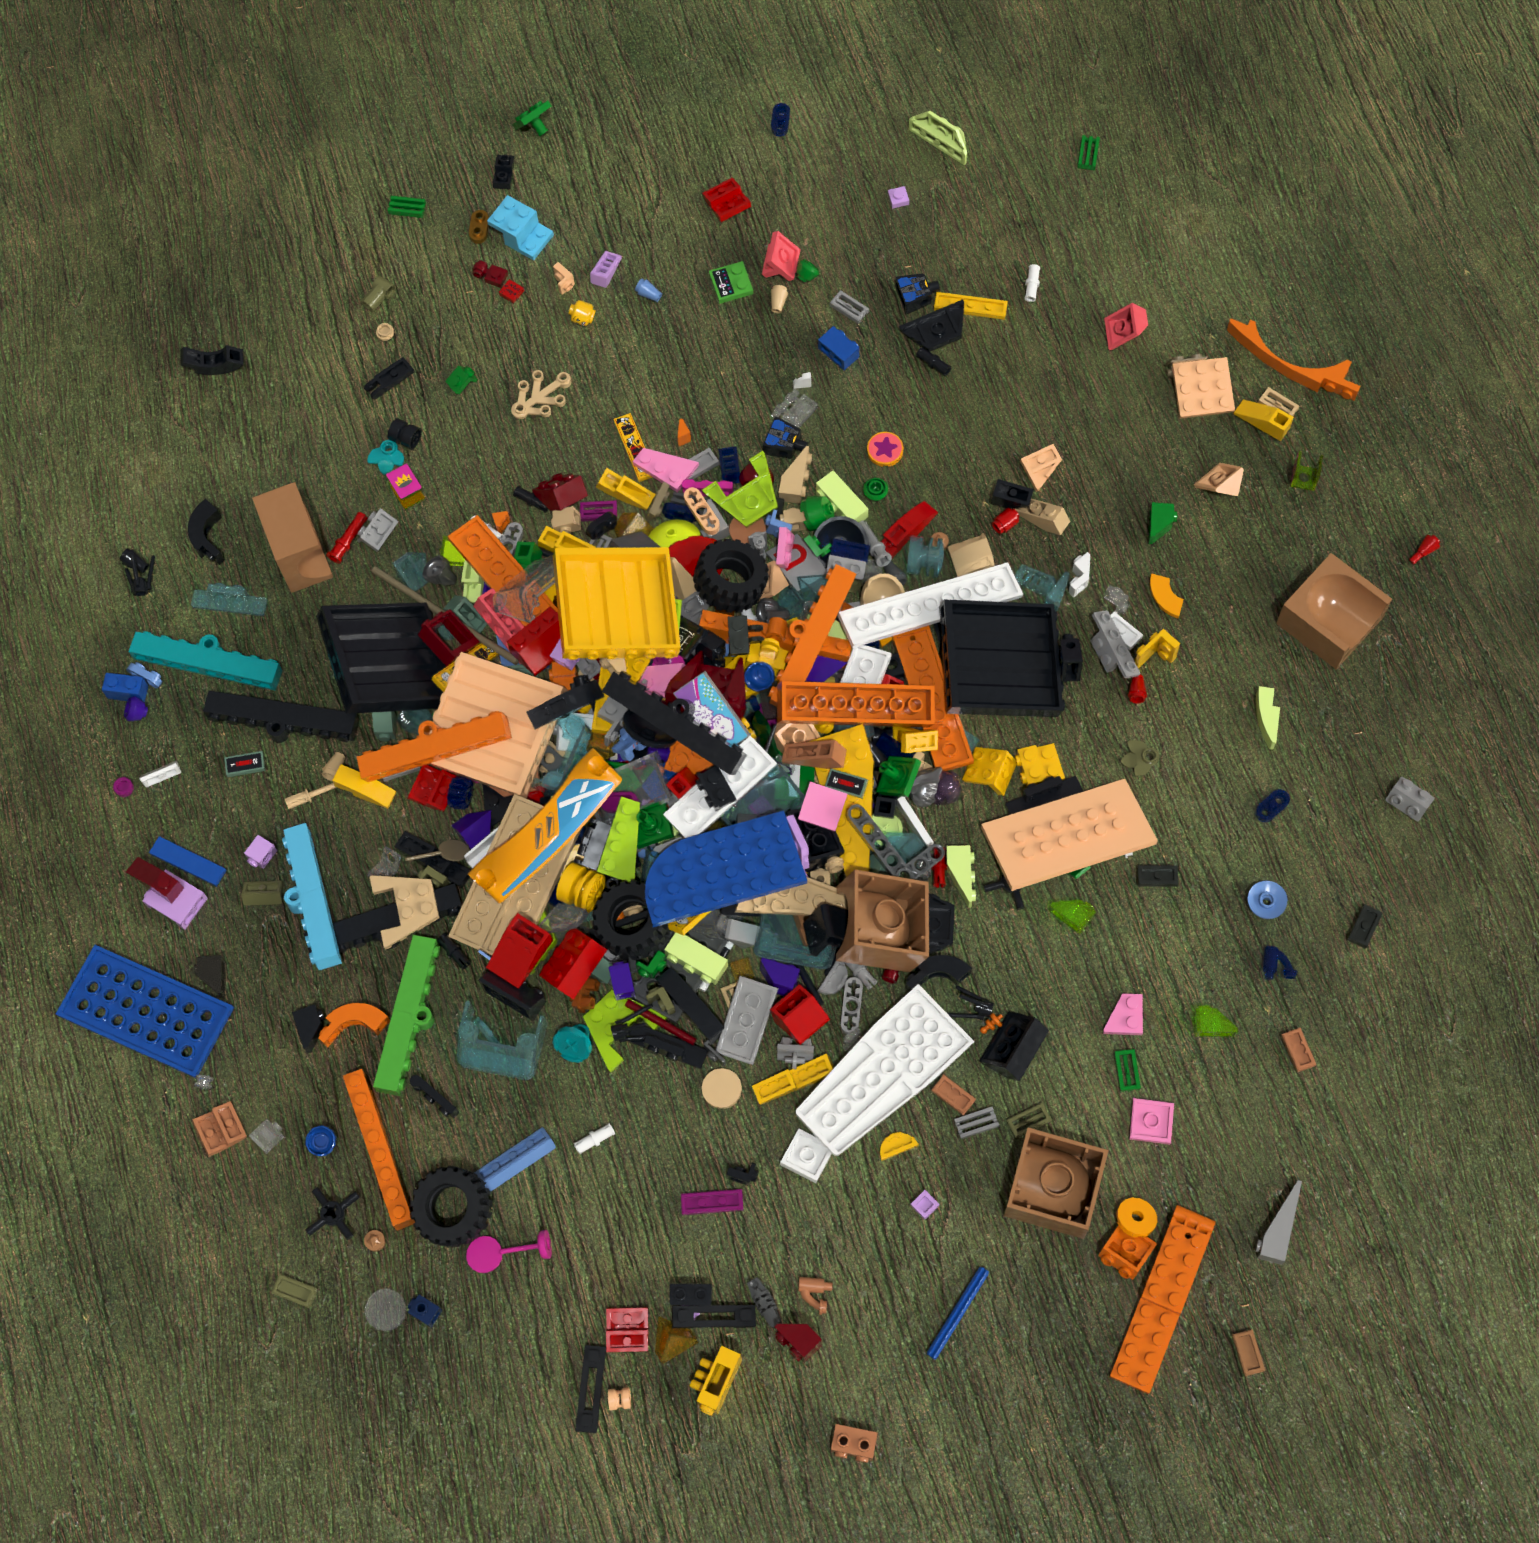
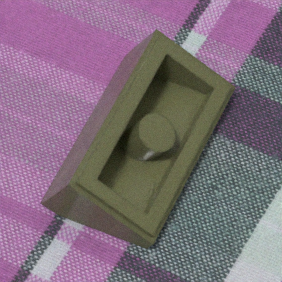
M283 881L244 882L241 893L243 905L282 904Z

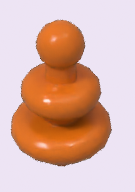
M991 1013L990 1017L992 1020L987 1019L985 1021L987 1025L981 1027L980 1032L986 1034L989 1029L995 1030L994 1025L1002 1027V1022L1000 1021L1003 1018L1002 1014L996 1016L994 1013Z

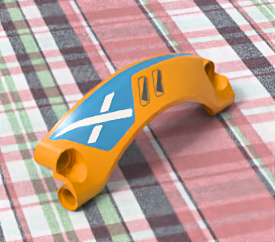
M592 748L572 768L563 784L546 805L515 835L484 856L468 875L497 903H502L510 894L547 864L579 832L613 790L621 783L622 777Z

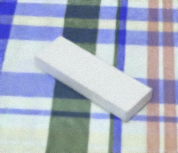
M905 797L898 798V809L923 848L927 849L934 844L933 840Z

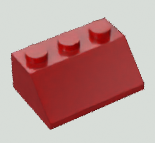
M548 607L506 641L510 653L534 676L554 661L550 654L560 640L558 613L551 607Z

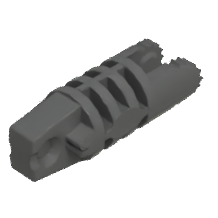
M756 1277L749 1281L747 1285L761 1317L765 1318L771 1328L776 1324H782V1319H780V1315L777 1312L778 1307L760 1278Z

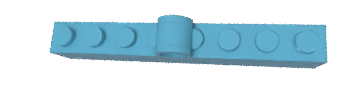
M306 823L284 829L285 837L282 838L285 849L288 848L289 853L286 854L288 864H292V870H290L292 881L296 882V886L285 892L284 900L292 913L303 914L304 919H301L304 931L307 930L308 936H305L308 948L311 947L312 950L309 953L312 965L316 964L318 970L342 964L311 832Z

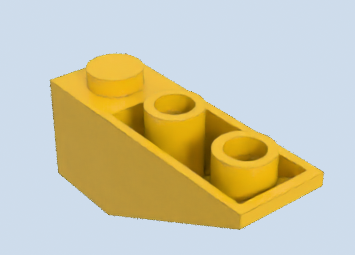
M1244 399L1233 413L1279 441L1284 438L1294 419L1293 416L1279 408Z

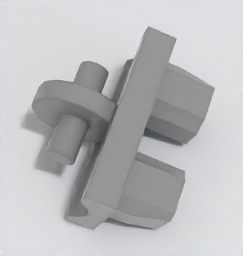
M783 1037L777 1046V1060L793 1063L792 1069H797V1064H805V1062L814 1059V1046H812L811 1039H807L801 1045H792L791 1038Z

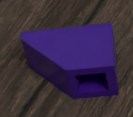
M762 957L760 971L768 985L779 988L777 994L786 996L796 988L799 980V968L791 964L779 963L771 958L766 959Z
M616 962L613 966H609L616 1001L636 997L629 963Z

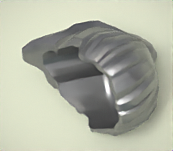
M440 555L429 560L423 568L422 576L427 582L447 586L454 585L457 581V577L451 572L450 563Z
M762 598L757 604L756 615L760 622L769 623V619L773 617H780L784 620L790 617L788 609L780 607L778 602L773 599Z
M942 767L923 770L917 773L910 797L918 807L930 806L935 801V794L940 781L939 775L943 770Z

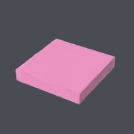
M810 782L798 820L835 832L847 794Z
M1133 1098L1129 1140L1170 1145L1174 1103Z

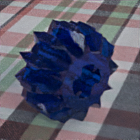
M460 776L451 780L447 790V803L450 807L458 810H465L469 807L474 790L471 779Z

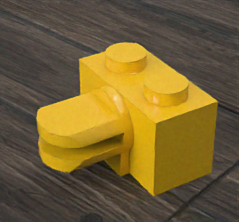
M765 638L762 643L750 644L744 670H747L755 662L763 661L772 666L775 671V678H777L780 670L785 668L788 650L781 648L779 642L772 638Z

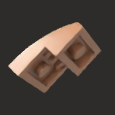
M231 1101L212 1108V1111L192 1119V1123L208 1157L247 1138Z

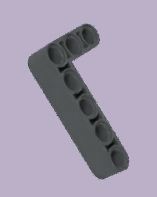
M854 804L846 812V818L890 876L899 877L900 872H905L908 875V879L915 880L941 861L945 855V850L941 845L933 844L906 864L864 807ZM851 810H859L861 813L860 818L854 819L851 816ZM870 825L873 830L872 834H865L863 826ZM880 840L884 843V850L879 851L875 848L876 841ZM931 849H937L939 851L938 859H934L931 857ZM889 856L896 859V865L893 867L887 864V857ZM916 860L923 862V870L919 871L915 868L914 863Z

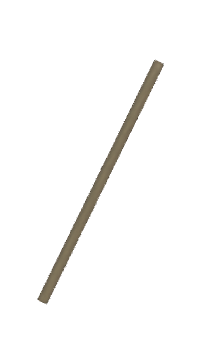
M374 566L372 568L373 574L418 603L427 602L429 610L435 614L441 611L443 613L446 612L378 567ZM463 623L480 643L514 665L518 664L519 661L510 652Z

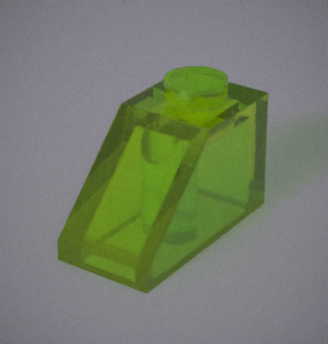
M1082 900L1052 902L1049 907L1050 913L1079 935L1096 914L1094 907Z
M1202 1005L1195 1009L1193 1013L1195 1037H1235L1238 1033V1028L1217 1008Z

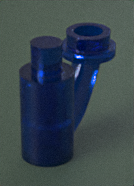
M1266 946L1264 948L1263 971L1266 972L1265 979L1273 980L1274 973L1277 972L1278 960L1285 967L1282 971L1284 978L1295 979L1298 971L1293 969L1287 956L1277 947Z

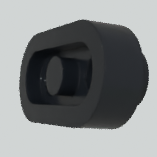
M610 511L606 512L589 524L586 529V535L593 540L600 538L603 534L616 527L617 516Z

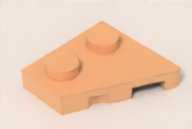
M1054 444L1021 458L1020 462L1037 492L1062 459Z

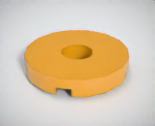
M1132 1197L1125 1199L1116 1211L1119 1227L1132 1237H1146L1154 1231L1157 1225V1214L1154 1208L1141 1198ZM1132 1214L1138 1215L1141 1221H1135L1132 1218Z

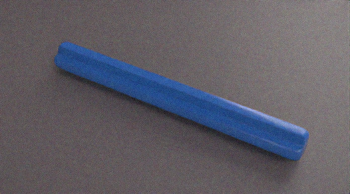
M978 1268L927 1351V1355L932 1359H937L987 1278L989 1271L985 1268Z

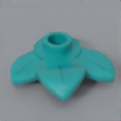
M385 440L379 448H375L370 452L367 462L368 464H378L380 472L385 475L392 471L394 465L402 466L404 456L398 450L395 442Z

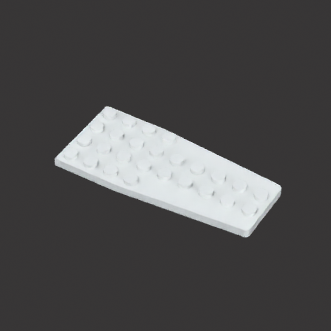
M918 984L871 1027L796 1109L795 1114L834 1156H839L931 1084L974 1041Z

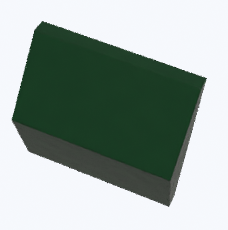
M759 710L755 712L752 724L756 736H760V746L765 749L771 727ZM773 737L768 754L772 758L777 759L780 758Z

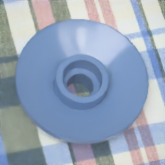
M1272 881L1256 883L1250 889L1247 897L1248 906L1251 911L1263 919H1273L1280 916L1285 911L1288 902L1284 889ZM1263 900H1268L1270 904L1265 905L1263 903Z

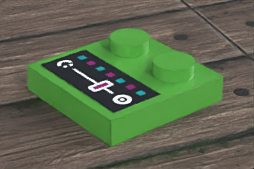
M743 261L709 270V276L719 304L753 294V288Z

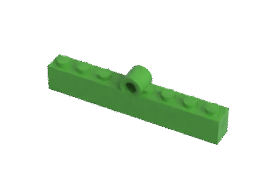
M417 935L412 937L373 1085L376 1092L400 1096L401 1091H404L406 1086V1079H404L406 1071L409 1072L411 1067L410 1055L416 1048V1040H414L416 1033H419L420 1030H428L434 1024V1016L430 1009L426 1007V1002L424 1001L426 995L430 993L431 984L429 981L431 976L435 974L436 965H434L435 958L439 957L441 950L436 939ZM426 1016L424 1020H419L420 1017Z

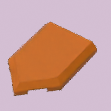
M677 741L670 747V754L664 769L679 773L685 767H688L696 775L714 764Z

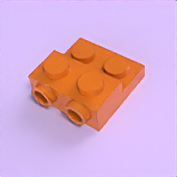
M1118 1225L1098 1256L1104 1265L1113 1266L1119 1270L1118 1272L1121 1277L1133 1280L1157 1243L1147 1236L1132 1237L1126 1234Z

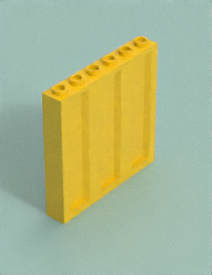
M669 547L555 548L553 566L562 659H635L640 657L647 659L665 657L671 659L678 657L681 646Z

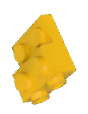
M1054 743L1040 747L1033 745L1017 749V754L1014 758L1017 761L1016 766L1021 768V782L1026 787L1033 783H1036V785L1040 784L1051 776H1054V778L1060 776L1062 781L1065 780Z

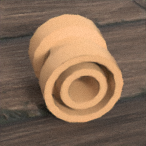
M629 1387L622 1388V1390L608 1389L610 1411L621 1407L631 1409Z

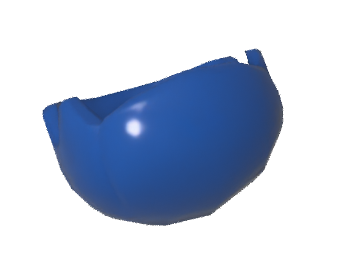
M755 662L744 673L745 683L748 688L756 692L768 689L775 680V671L766 662Z
M316 1126L307 1134L305 1145L313 1155L326 1156L336 1146V1135L327 1126Z

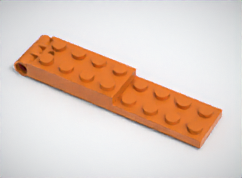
M478 515L448 536L451 544L486 585L496 591L524 627L548 607H551L558 613V608Z
M929 625L891 636L895 652L899 654L905 672L906 685L934 686L935 724L931 727H922V730H938V750L929 751L934 767H942V772L974 764L959 714H947L944 669Z
M1176 1205L1112 1368L1110 1378L1148 1395L1150 1394L1216 1221Z

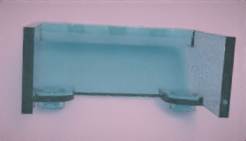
M466 1001L458 1029L457 1061L460 1066L522 1080L531 1079L536 1073L547 1029L545 1017L540 1015L536 1033L522 1034L517 1040L516 1047L477 1039L479 1029L475 1023L471 1022L474 1008L470 1001Z

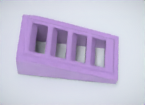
M605 251L590 273L591 283L606 288L622 256Z

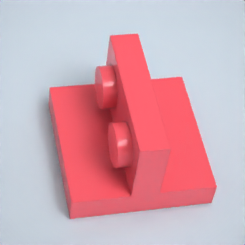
M779 231L772 233L762 275L768 278L780 274L786 280L791 281L795 277L800 249Z

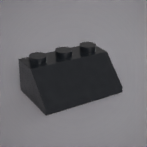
M801 808L786 812V817L794 815L808 845L809 868L805 869V871L809 872L823 868L829 858L839 857L845 851L836 831L834 832L798 820Z
M491 971L485 973L478 980L485 993L531 1021L535 1020L546 1003L543 996L544 993L535 987L534 989L529 988L525 981L517 989Z
M1008 1011L1002 1021V1027L998 1028L979 1062L1006 1078L1020 1081L1049 1030L1036 1017Z

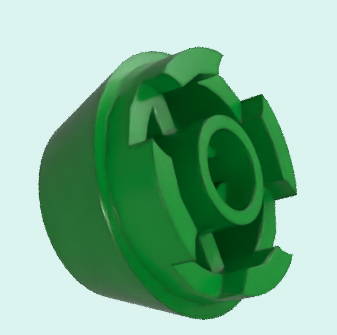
M808 496L800 503V512L804 511L806 521L803 522L810 531L816 530L823 521L834 517L833 506L826 496Z

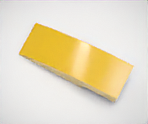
M606 468L596 485V488L604 493L644 510L648 509L656 495L627 476L621 477Z
M548 526L545 527L538 539V546L554 552L555 548H596L565 531L560 533Z
M340 764L332 780L335 787L351 792L355 797L389 809L396 794L395 790L377 780L366 782L361 779L359 771Z

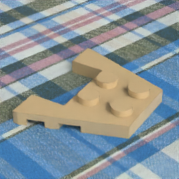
M370 876L374 895L394 890L401 926L381 931L385 950L391 948L396 942L406 939L408 935L416 930L419 931L440 918L431 879Z

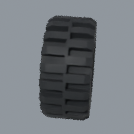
M724 539V541H714V544L711 543L706 546V549L700 554L693 576L695 589L697 592H700L699 596L703 600L705 599L709 606L713 605L719 611L723 609L729 613L733 611L737 613L743 612L744 609L748 610L759 602L769 578L768 565L765 564L766 560L762 555H759L760 552L756 548H751V545L748 543H741V540L731 541V539ZM717 569H732L738 572L745 582H729L718 574Z
M631 880L630 884L627 881H621L619 886L615 884L610 886L611 890L609 892L604 891L601 894L603 897L601 901L597 900L595 904L597 910H593L592 917L595 919L592 925L596 931L597 938L611 954L619 955L621 959L625 960L628 957L632 960H638L639 956L646 958L649 957V952H657L659 944L664 945L666 942L665 935H669L671 931L668 928V923L653 927L650 916H648L645 926L635 934L622 935L616 931V921L623 910L635 905L647 908L645 899L646 883L641 882L640 884L638 880Z
M455 1166L436 1168V1171L426 1173V1178H421L417 1182L420 1186L418 1189H413L412 1195H415L414 1201L410 1200L409 1207H413L410 1217L415 1220L413 1225L416 1230H420V1235L424 1239H428L429 1242L441 1246L459 1247L462 1244L467 1245L471 1243L473 1238L477 1239L481 1235L480 1231L487 1228L486 1220L487 1218L491 1219L492 1215L489 1212V1207H493L492 1200H489L488 1197L491 1193L488 1188H485L486 1183L478 1178L474 1172ZM449 1187L461 1189L467 1198L466 1214L454 1226L441 1224L435 1213V1204L438 1196Z

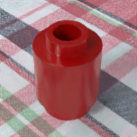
M1007 508L994 518L991 525L998 534L1006 533L1019 523L1020 516L1015 509Z

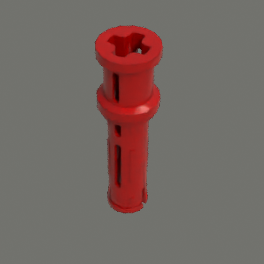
M358 512L341 538L336 539L332 550L327 552L326 556L334 563L340 564L345 552L350 550L352 540L368 519L364 513Z

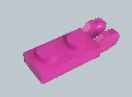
M686 479L681 484L682 491L684 493L688 488L693 487L697 488L703 497H708L702 489L713 482L708 480L695 482L693 479ZM726 480L717 482L726 497L734 492L733 482Z

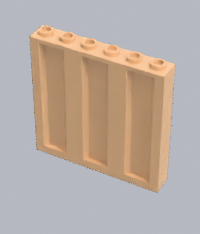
M461 652L455 660L452 674L448 677L446 690L441 694L440 705L433 714V722L441 728L448 729L453 724L467 723L472 718L487 717L489 713L499 711L508 718L512 738L436 761L429 765L513 795L516 794L527 798L557 720L534 730L526 712L568 690L563 686Z

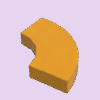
M1151 573L1150 591L1152 597L1162 611L1172 617L1179 618L1184 599L1177 597L1172 592L1170 578Z

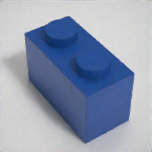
M834 326L818 339V349L843 370H846L859 358L858 344L853 340H849L842 330H838Z
M106 673L102 691L108 699L127 701L130 697L136 696L145 702L149 686L143 677Z

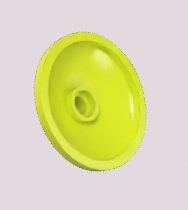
M675 519L659 524L650 532L648 537L660 547H669L676 541H682L689 536H701L693 523Z

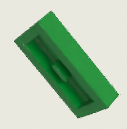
M1082 135L1078 161L1079 169L1095 170L1100 137L1095 139L1093 136L1087 138L1086 135ZM1086 142L1088 143L1085 164H1082L1084 145ZM1094 143L1093 163L1089 165L1091 146Z
M400 196L390 197L391 202L389 201L388 214L423 218L426 207L425 199Z
M1135 1049L1115 1051L1114 1058L1120 1092L1139 1091L1141 1086ZM1121 1055L1123 1057L1127 1086H1124L1120 1063ZM1127 1055L1131 1056L1135 1085L1131 1084Z

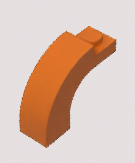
M365 1003L346 1004L327 1015L326 1020L330 1025L325 1026L320 1031L318 1039L328 1048L344 1029L353 1025L364 1026L378 1036L390 1023V1019L384 1012L372 1005Z

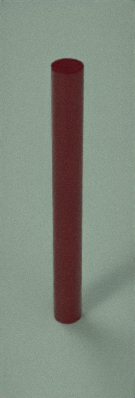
M629 999L625 1004V1007L634 1012L643 1008ZM648 1010L640 1014L693 1046L697 1041V1038Z

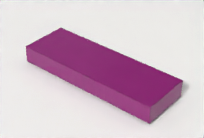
M742 1189L681 1194L682 1216L744 1211Z

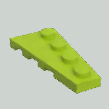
M620 797L596 872L627 881L628 883H631V880H635L639 825L636 816L640 811V802Z

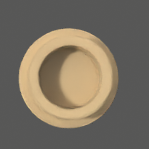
M382 323L377 327L376 335L380 340L387 341L394 336V329L388 323Z
M837 856L831 857L827 860L825 869L831 874L837 873L844 868V861Z

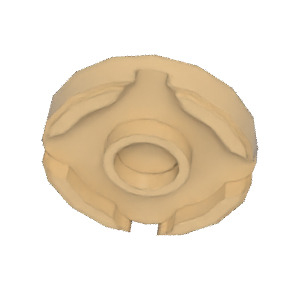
M714 1069L706 1075L701 1087L705 1101L713 1108H730L741 1097V1081L737 1074L729 1069Z

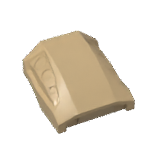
M984 533L978 537L947 547L957 577L995 566L993 555Z

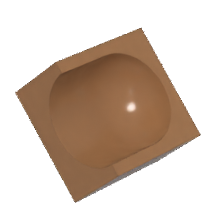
M293 482L253 497V502L274 558L291 593L333 578L314 525L296 483Z
M1330 553L1285 602L1276 624L1337 670L1383 619L1392 598Z
M854 870L837 886V894L845 895L847 898L848 924L843 943L836 953V961L911 972L929 957V882Z
M1027 1128L1004 1217L1084 1239L1089 1230L1109 1150Z

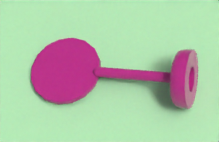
M542 1230L538 1233L536 1244L502 1249L496 1239L490 1236H481L470 1243L466 1258L468 1265L474 1271L488 1273L499 1266L502 1254L538 1248L539 1254L543 1259H550L552 1256L551 1240L548 1231Z

